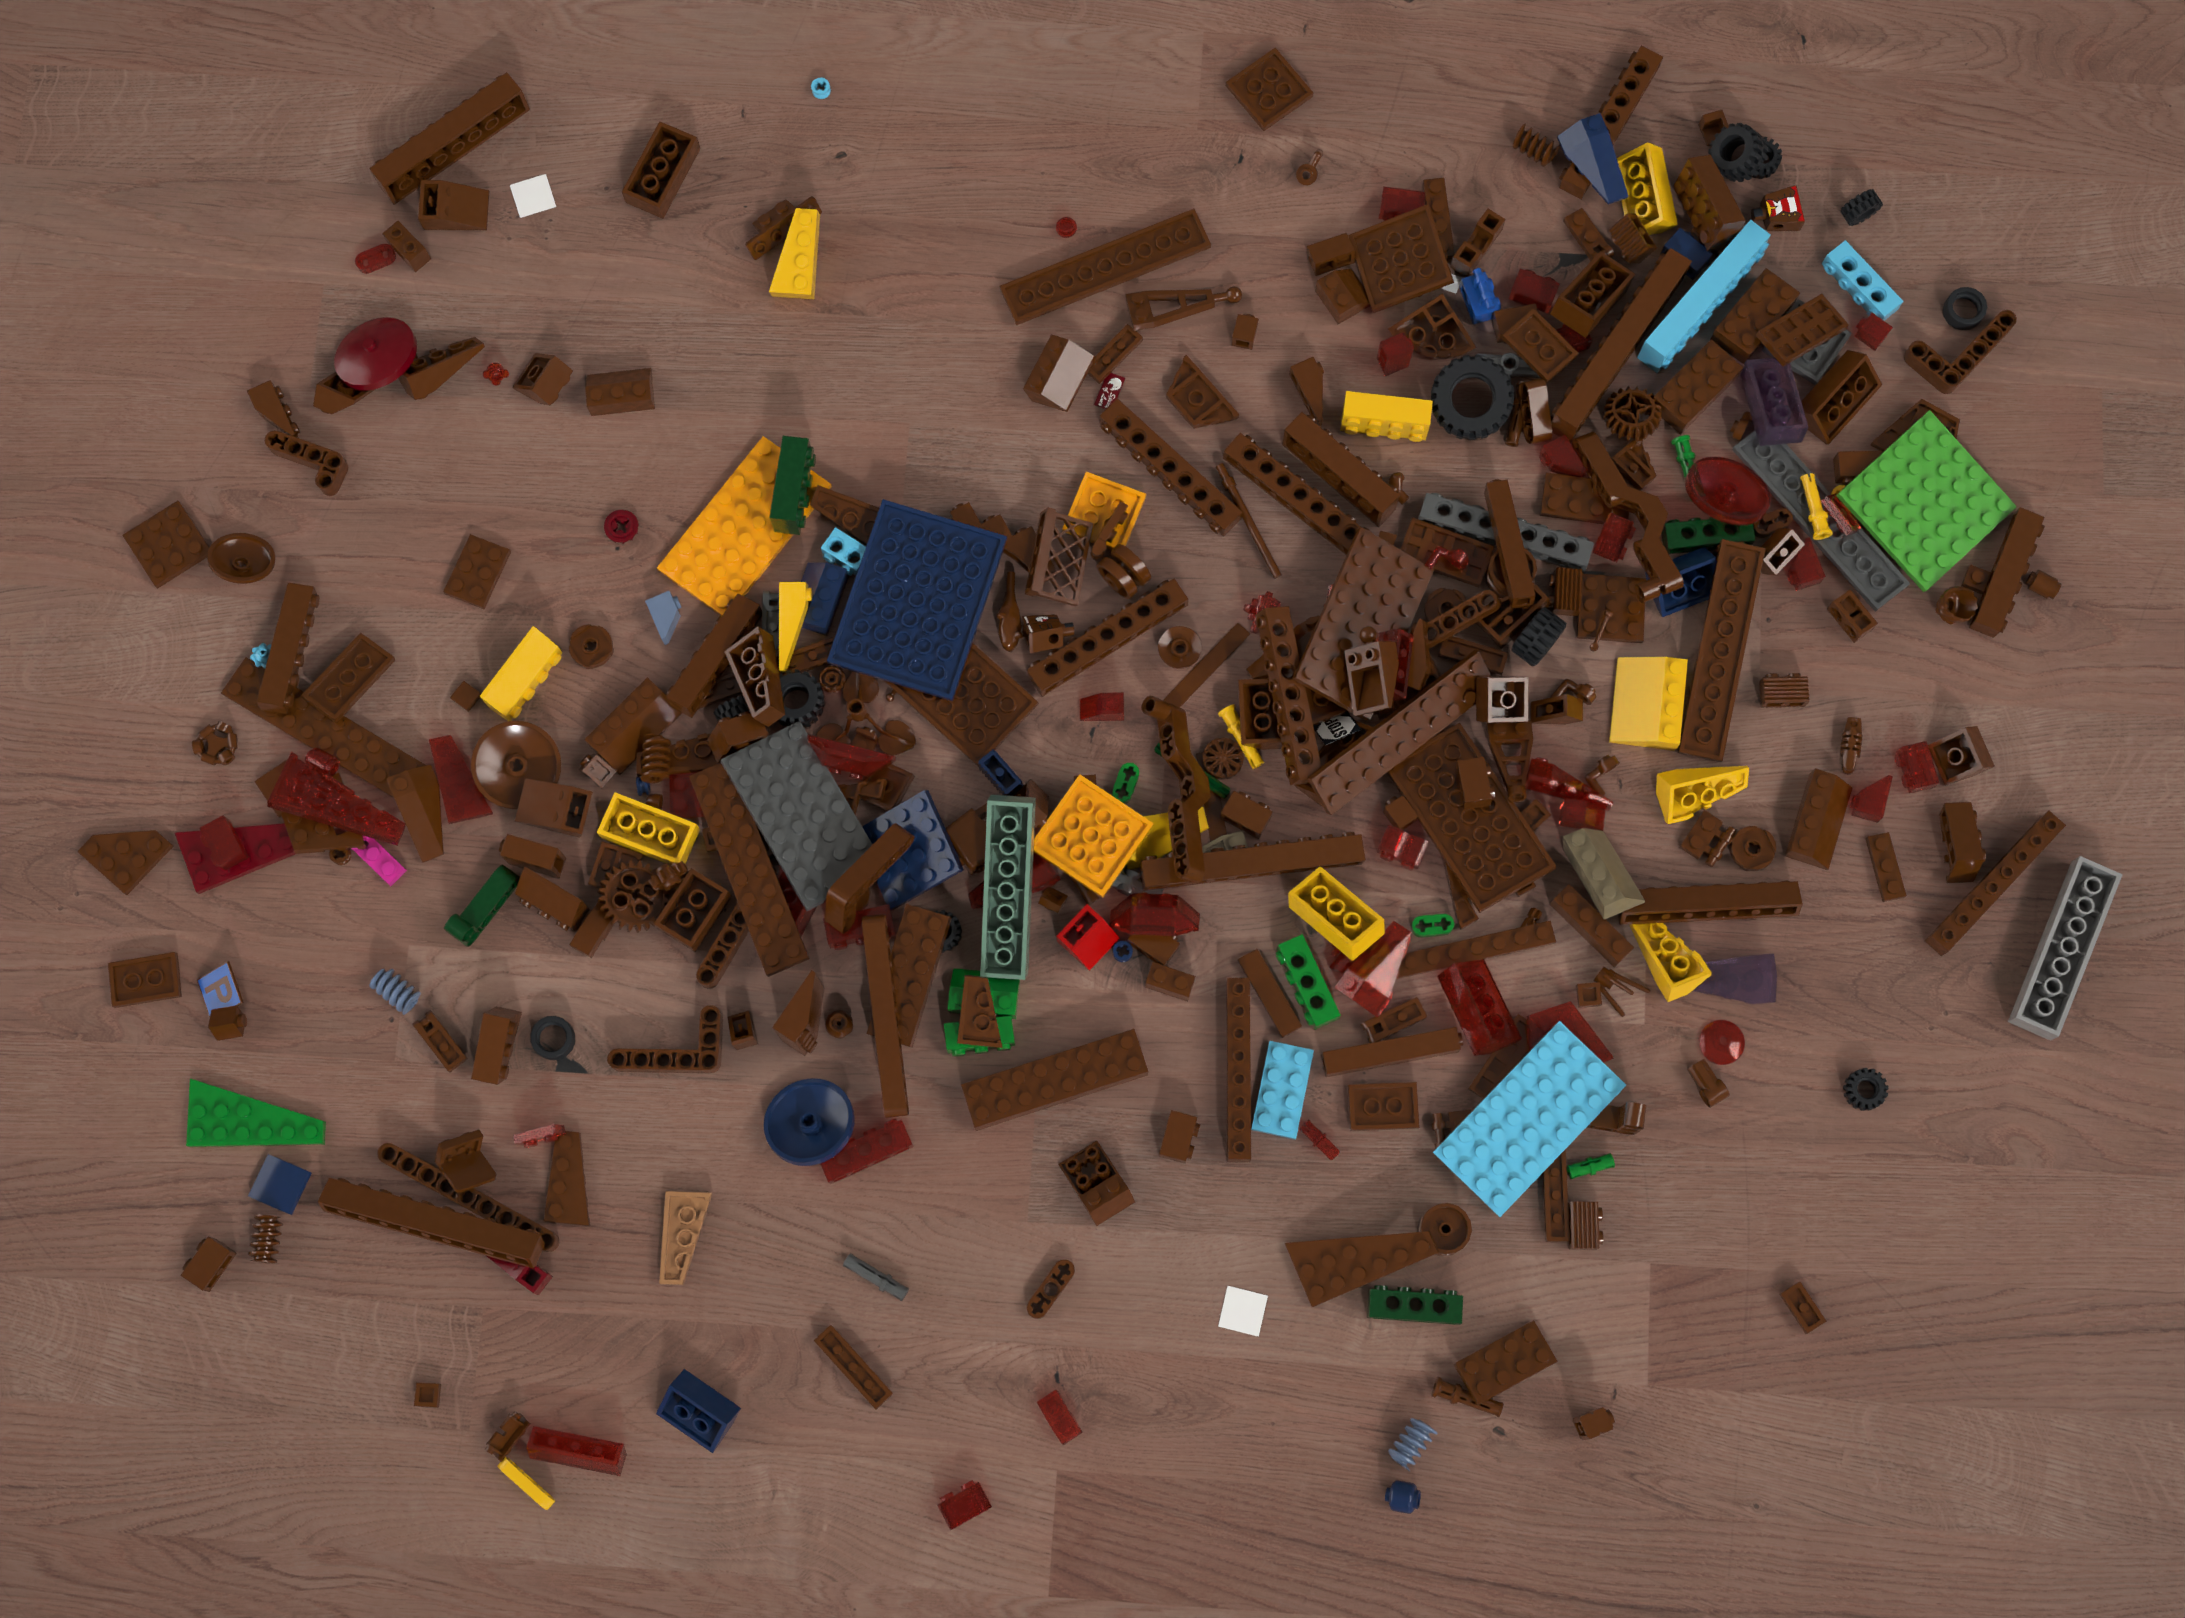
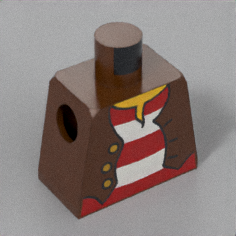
M1793 185L1764 195L1760 207L1751 209L1752 221L1763 220L1767 231H1800L1805 223L1797 186Z

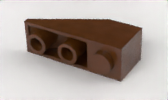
M269 380L247 390L255 410L262 418L283 433L299 438L298 434L301 432L296 422H292L289 417L292 416V412L288 404H284L281 399L284 397V394L279 385L275 387L272 381Z
M1419 618L1418 623L1415 622L1412 626L1410 642L1406 643L1403 648L1402 655L1404 657L1401 664L1398 665L1396 682L1422 691L1431 673L1427 622Z

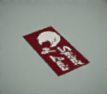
M1110 373L1104 379L1094 405L1107 409L1118 398L1125 378Z

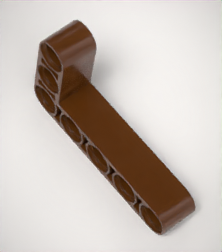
M2010 310L2001 311L1952 364L1925 342L1919 340L1911 343L1904 354V361L1943 394H1950L2010 332L2017 322V317ZM2001 321H2005L2007 325H2003ZM1987 335L1992 336L1994 340L1989 339ZM1973 349L1979 351L1980 355L1976 354ZM1912 351L1918 352L1920 356L1914 355ZM1959 364L1965 365L1966 369L1961 368ZM1929 365L1935 366L1936 370L1931 369ZM1946 378L1950 379L1953 382V384H1949L1946 381Z
M1490 590L1482 591L1427 622V632L1430 629L1436 630L1435 637L1428 639L1429 649L1496 612L1501 606L1500 597ZM1493 596L1494 603L1486 607L1484 604L1485 599ZM1474 607V615L1467 618L1465 615L1466 610ZM1454 618L1455 625L1448 629L1446 627L1447 620ZM1410 633L1403 637L1405 639L1401 646L1402 651L1405 644L1411 640L1412 635ZM1431 655V673L1425 688L1428 686L1431 678L1435 677L1437 679L1441 676Z
M897 823L893 824L830 887L826 896L825 921L842 934L849 931L855 922L857 900L908 850L914 841V835Z
M708 1005L701 1010L698 1050L617 1048L610 1051L607 1062L618 1072L715 1073L721 1066L723 1015L713 1005ZM710 1012L717 1013V1018L713 1022H707L706 1020ZM709 1034H715V1042L710 1045L706 1044V1037ZM618 1055H623L624 1062L616 1066L614 1059ZM645 1055L647 1057L646 1063L643 1066H637L638 1057ZM663 1056H669L670 1059L666 1066L659 1065V1060ZM686 1056H691L692 1063L687 1067L682 1066V1059ZM710 1056L714 1057L715 1063L711 1067H705V1059Z
M1626 1102L1621 1107L1607 1105L1586 1128L1635 1135L1644 1129L1647 1105L1635 1102Z

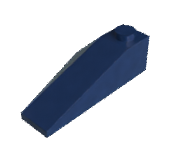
M1601 113L1579 120L1557 136L1565 157L1577 166L1580 174L1585 175L1592 183V187L1607 204L1628 198L1612 141Z

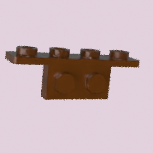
M813 196L797 207H794L785 199L752 223L759 234L746 242L745 246L754 260L759 259L786 239L796 208L816 209L819 214L822 213Z

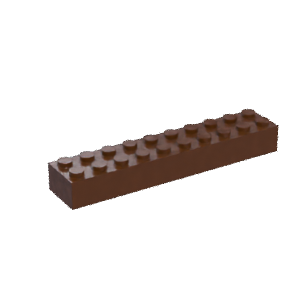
M1671 248L1666 254L1662 253L1659 256L1654 269L1648 272L1642 286H1639L1633 294L1631 302H1628L1623 308L1620 318L1614 321L1608 335H1605L1599 343L1596 353L1593 352L1586 367L1580 370L1573 386H1569L1562 402H1558L1552 411L1551 423L1554 434L1568 443L1572 442L1685 278L1692 263L1691 260Z

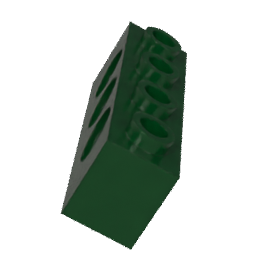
M1735 514L1728 518L1713 516L1706 520H1701V518L1697 517L1683 522L1677 519L1670 520L1664 524L1661 533L1662 542L1668 554L1690 553L1703 547L1708 551H1713L1717 545H1720L1722 539L1743 542L1748 545H1752L1755 541L1752 516H1744V514ZM1724 528H1730L1734 534L1726 533ZM1703 530H1709L1712 536H1706ZM1681 532L1689 533L1691 538H1684Z
M1374 1285V1289L1368 1290L1367 1318L1461 1325L1463 1296L1457 1295L1458 1291L1444 1290L1443 1294H1434V1289L1422 1288L1420 1292H1411L1410 1287H1397V1291L1388 1290V1286ZM1388 1297L1397 1299L1398 1307L1396 1309L1387 1307L1386 1299ZM1412 1298H1416L1421 1302L1419 1311H1413L1410 1308L1409 1302ZM1435 1300L1443 1302L1444 1310L1442 1313H1437L1433 1310L1432 1304Z

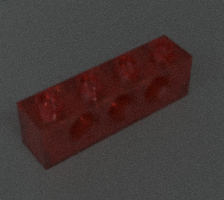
M895 1118L884 1123L885 1127L876 1130V1128L867 1130L863 1133L864 1136L855 1140V1137L850 1138L846 1146L837 1155L820 1163L828 1183L831 1185L913 1148L914 1146L902 1119L897 1121ZM884 1135L892 1137V1142L888 1146L880 1145V1139ZM864 1144L871 1146V1152L866 1156L859 1154V1149ZM842 1154L850 1155V1161L846 1165L838 1163V1158Z

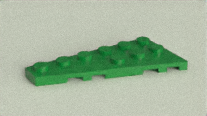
M190 1079L187 1147L325 1145V1121Z

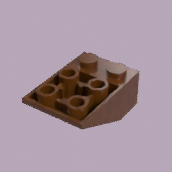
M421 180L418 220L424 230H487L489 190L444 180Z
M525 779L514 822L580 838L583 833L593 792L567 785Z
M1098 1141L1093 1142L1058 1164L1096 1226L1135 1203L1129 1188Z

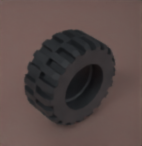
M1464 355L1463 358H1455L1450 364L1445 365L1441 369V372L1434 380L1431 391V401H1433L1432 412L1440 427L1442 426L1447 433L1455 435L1456 438H1467L1469 440L1487 438L1488 435L1496 433L1506 423L1511 413L1514 401V389L1511 384V378L1505 373L1504 368L1500 364L1497 365L1489 357L1485 359L1482 358V355H1476L1475 357ZM1466 378L1481 379L1489 385L1492 391L1493 401L1491 407L1485 414L1479 417H1465L1459 414L1452 404V392L1455 386Z

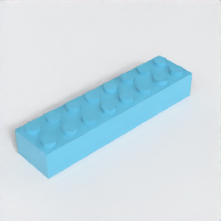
M1750 219L1645 340L1637 358L1656 373L1662 368L1667 369L1673 361L1672 358L1675 354H1679L1684 349L1688 339H1692L1697 334L1701 324H1705L1710 319L1714 309H1718L1723 304L1727 294H1731L1738 286L1740 279L1745 278L1749 274L1753 264L1758 263L1765 254L1764 252L1770 245L1767 242L1771 234Z

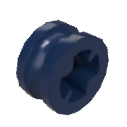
M637 776L636 787L638 796H642L643 793L650 795V783L643 782L640 776Z
M1127 941L1117 942L1113 947L1114 958L1119 962H1127L1131 959L1133 954L1131 944ZM1123 946L1127 947L1129 954H1124L1120 957L1119 951L1116 952L1118 948L1122 949Z

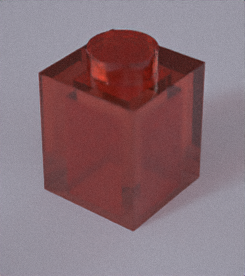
M1871 313L1867 319L1863 317L1857 324L1856 328L1859 330L1854 337L1876 351L1893 327L1874 313Z

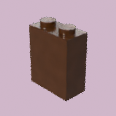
M507 834L506 839L501 841L499 847L500 856L509 865L523 869L527 867L534 872L560 879L566 857L558 848Z

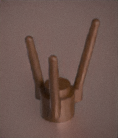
M1604 966L1593 981L1600 982L1602 994L1614 1009L1624 1017L1625 1013L1605 988L1610 990L1613 985H1616L1628 994L1633 995L1634 992L1617 981L1618 979L1646 993H1650V990Z

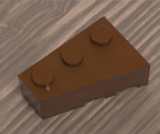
M496 1006L483 1013L471 1079L495 1085L507 1079L509 1074L508 1063L513 1052V1045L522 1012Z

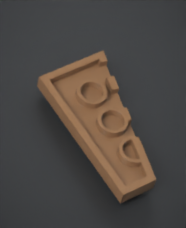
M665 1192L659 1284L684 1285L712 1193Z

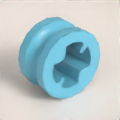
M817 78L811 84L814 97L825 99L830 95L831 89L827 79ZM817 86H820V87H823V86H824L825 90H823V91H822L821 89L818 90V89H817Z

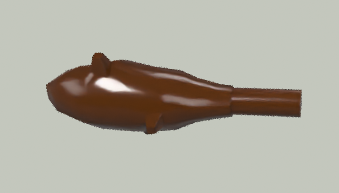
M1009 571L1006 577V592L997 617L998 635L1002 647L1011 653L1016 648L1019 639L1023 638V635L1021 633L1020 611L1015 596V572Z

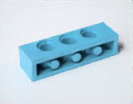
M1846 240L1827 254L1823 260L1824 270L1829 275H1832L1838 281L1839 286L1843 290L1848 291L1854 302L1866 310L1869 318L1876 321L1879 325L1895 313L1904 302ZM1842 266L1848 267L1850 271H1846ZM1857 281L1862 282L1865 286H1860ZM1872 297L1878 298L1879 302L1874 301Z

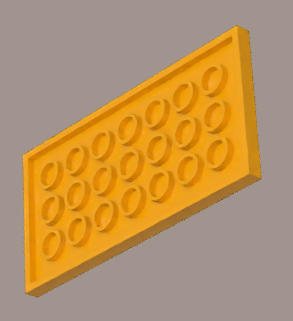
M764 436L657 567L659 572L720 616L727 610L729 601L734 599L737 594L745 596L794 535L774 532L769 518L781 448ZM812 470L810 471V474L813 475L811 488L808 487L807 490L809 506L804 508L806 519L814 510L810 507V503L817 485L827 489L832 487L831 483Z

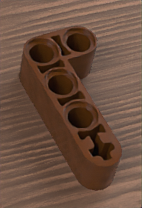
M274 430L267 433L264 441L274 455L318 470L315 477V484L326 496L337 494L349 468L340 453ZM301 447L299 452L293 453L296 448ZM320 454V457L317 460H313V457L315 455ZM340 461L337 467H332L335 462ZM331 480L330 485L324 486L326 481Z

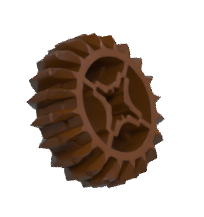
M1628 386L1626 391L1620 388L1618 393L1613 392L1611 398L1606 400L1603 409V420L1606 422V428L1611 429L1612 435L1618 433L1619 439L1624 436L1627 442L1630 438H1634L1637 442L1639 437L1645 440L1647 435L1652 436L1654 431L1657 430L1662 419V408L1660 405H1657L1656 399H1653V393L1647 394L1646 388L1640 391L1638 386L1635 390H1631Z

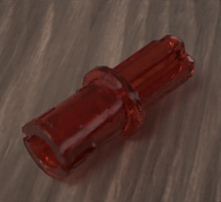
M1310 1119L1304 1124L1311 1131L1303 1125L1299 1130L1313 1143L1312 1146L1317 1147L1329 1160L1335 1159L1340 1153L1339 1149L1326 1137L1327 1134H1323Z

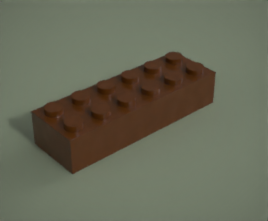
M1301 412L1286 427L1282 445L1377 527H1380L1396 510L1400 497L1396 487L1385 483L1377 471H1371L1365 466L1366 463L1362 458L1351 454L1349 448L1344 443H1338L1333 438L1332 433L1318 426L1317 421L1311 415Z
M909 904L905 906L891 952L901 1045L913 1048L952 918ZM873 1014L866 1033L871 1036H875Z

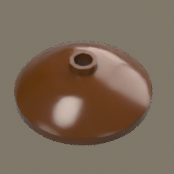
M232 533L218 538L211 544L207 554V561L212 572L221 579L232 583L247 584L259 581L272 572L275 566V552L267 541L258 536L248 533Z

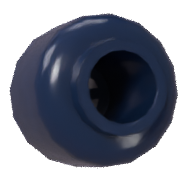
M1396 1480L1391 1488L1387 1487L1385 1501L1389 1502V1507L1392 1511L1411 1514L1415 1509L1419 1508L1421 1491L1417 1490V1486L1414 1483Z

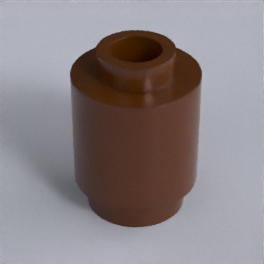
M2037 570L2036 573L2032 571L2026 580V583L2029 584L2027 589L2046 599L2048 597L2054 599L2062 585L2058 582V579L2041 570Z

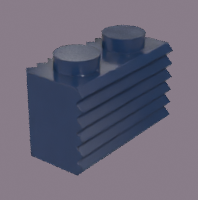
M994 749L979 760V770L982 771V774H985V777H988V780L996 787V790H999L1000 794L1013 796L1023 786L1021 779Z

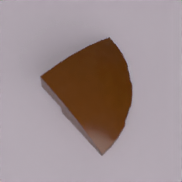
M1443 293L1388 328L1393 337L1404 347L1427 357H1455L1477 348Z

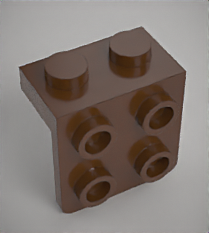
M480 1130L466 1132L459 1137L447 1139L438 1144L435 1163L457 1193L470 1190L496 1179V1172L480 1151L483 1141V1134Z

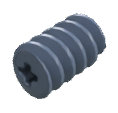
M381 969L373 977L369 987L376 989V993L382 995L384 1000H389V1004L396 1006L397 1011L402 1012L403 1015L407 1014L418 1002L421 992L417 991L412 994L414 986L411 985L406 989L408 981L404 980L399 983L401 979L399 974L392 977L395 970L390 969L386 972L385 969Z
M1411 1418L1410 1422L1413 1427L1405 1426L1404 1428L1408 1435L1401 1433L1399 1437L1402 1443L1398 1441L1393 1443L1397 1450H1388L1391 1458L1408 1471H1410L1407 1466L1408 1463L1416 1464L1412 1457H1421L1418 1448L1427 1449L1423 1441H1433L1429 1433L1438 1434L1420 1419Z

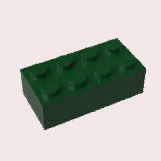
M782 437L769 517L774 532L800 535L801 528H805L806 515H804V508L809 506L807 490L808 487L811 488L813 475L810 474L811 467H815L816 454H813L814 447L810 445L808 438Z

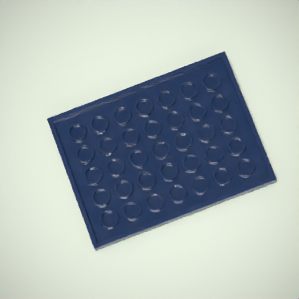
M883 499L827 663L953 701L1007 541V536Z

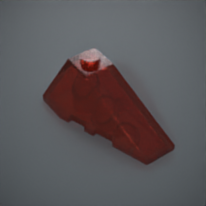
M1540 757L1531 758L1525 784L1526 790L1609 811L1613 806V801L1556 765L1548 763L1547 759Z
M1393 921L1385 929V934L1367 948L1347 969L1335 988L1345 997L1378 1018L1391 1000L1395 979H1398V970L1402 959L1405 957L1412 932Z

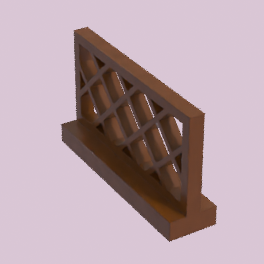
M1049 507L1040 513L1025 595L1032 597L1037 595L1075 607L1078 605L1093 523L1057 513L1056 509ZM1056 519L1062 520L1068 529L1059 533L1055 526ZM1077 525L1086 527L1085 536L1079 539L1073 529ZM1067 531H1070L1076 541L1067 546L1061 536ZM1056 538L1063 547V550L1055 553L1051 547L1052 540ZM1076 544L1082 551L1081 557L1075 559L1069 549ZM1064 551L1071 560V563L1065 567L1057 557ZM1051 559H1054L1060 569L1051 574L1047 567V563ZM1071 565H1074L1078 571L1077 577L1073 580L1065 570ZM1059 572H1062L1068 582L1062 587H1059L1053 577ZM1048 579L1055 588V591L1052 593L1042 591L1043 584ZM1070 585L1074 592L1073 599L1066 598L1061 589Z

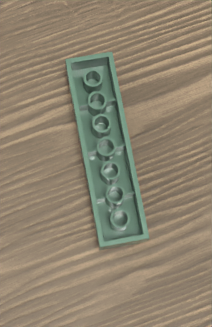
M990 795L987 800L980 976L1025 980L1028 974L1036 798Z

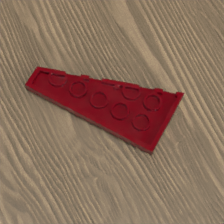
M285 823L175 833L195 891L198 894L296 854Z

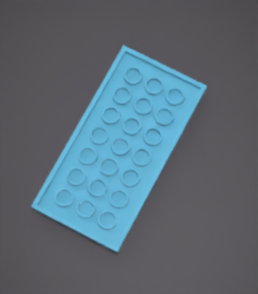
M1558 1021L1433 1153L1496 1215L1501 1217L1622 1091L1626 1084L1564 1024Z

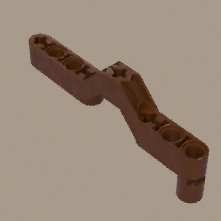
M1595 432L1574 438L1572 440L1573 450L1608 508L1616 507L1635 514L1645 530L1643 539L1633 543L1635 555L1650 578L1635 585V593L1641 603H1645L1659 597L1661 593L1665 595L1683 588V578L1659 539L1668 512L1658 496L1628 487Z
M1150 695L1143 700L1141 710L1144 714L1157 719L1161 755L1179 779L1181 800L1174 799L1168 807L1175 875L1182 880L1199 884L1204 878L1205 867L1198 810L1211 798L1209 779L1191 753L1185 710Z

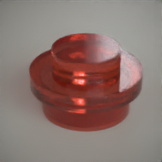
M1063 217L1058 220L1056 231L1059 236L1069 238L1076 233L1077 224L1072 218Z

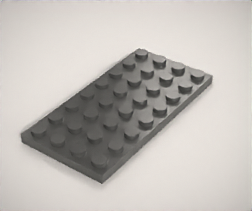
M798 721L721 759V764L806 911H809L826 902L827 892L830 887L873 844L801 722Z

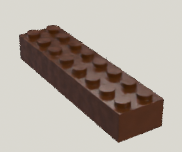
M507 72L496 77L491 84L479 89L471 98L463 100L458 107L446 112L442 118L426 126L425 130L418 135L410 137L405 144L393 149L385 158L377 160L369 169L379 187L393 205L397 204L417 190L421 185V180H431L528 112L530 108L524 94Z
M1131 1029L961 1084L974 1128L978 1131L1148 1076L1149 1071L1135 1029Z

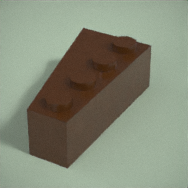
M758 626L724 652L752 717L769 727L785 715L774 638L773 635Z

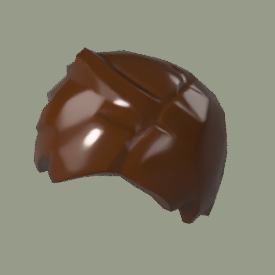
M1960 586L1950 587L1940 596L1936 605V613L1940 615L1943 621L1950 625L1969 621L1976 615L1975 610L1979 608L1977 604L1978 598L1968 588Z

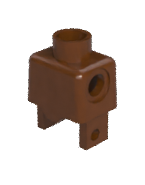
M987 803L975 811L971 808L946 827L959 860L970 875H977L985 870L986 821L982 819L987 817Z

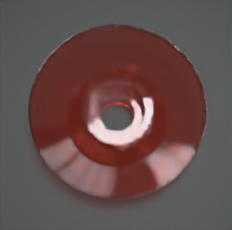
M1716 1020L1706 1025L1699 1037V1046L1703 1055L1712 1063L1728 1065L1738 1060L1745 1048V1039L1742 1031L1734 1023L1727 1020ZM1721 1037L1727 1039V1045L1721 1044Z

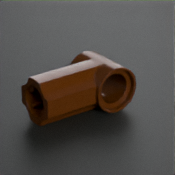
M1705 1059L1687 1069L1700 1089L1699 1094L1709 1108L1730 1096L1726 1085L1722 1080L1717 1079Z

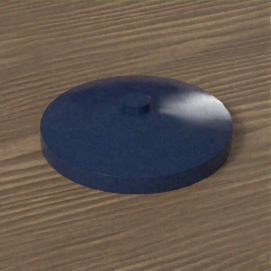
M816 1078L796 1081L782 1089L770 1102L764 1117L765 1137L771 1149L782 1160L798 1166L817 1165L833 1158L848 1143L855 1124L854 1109L846 1093L830 1081Z

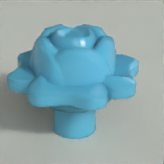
M261 643L259 647L252 649L254 654L250 658L255 662L256 667L262 666L264 669L266 668L271 644L266 646L265 643Z

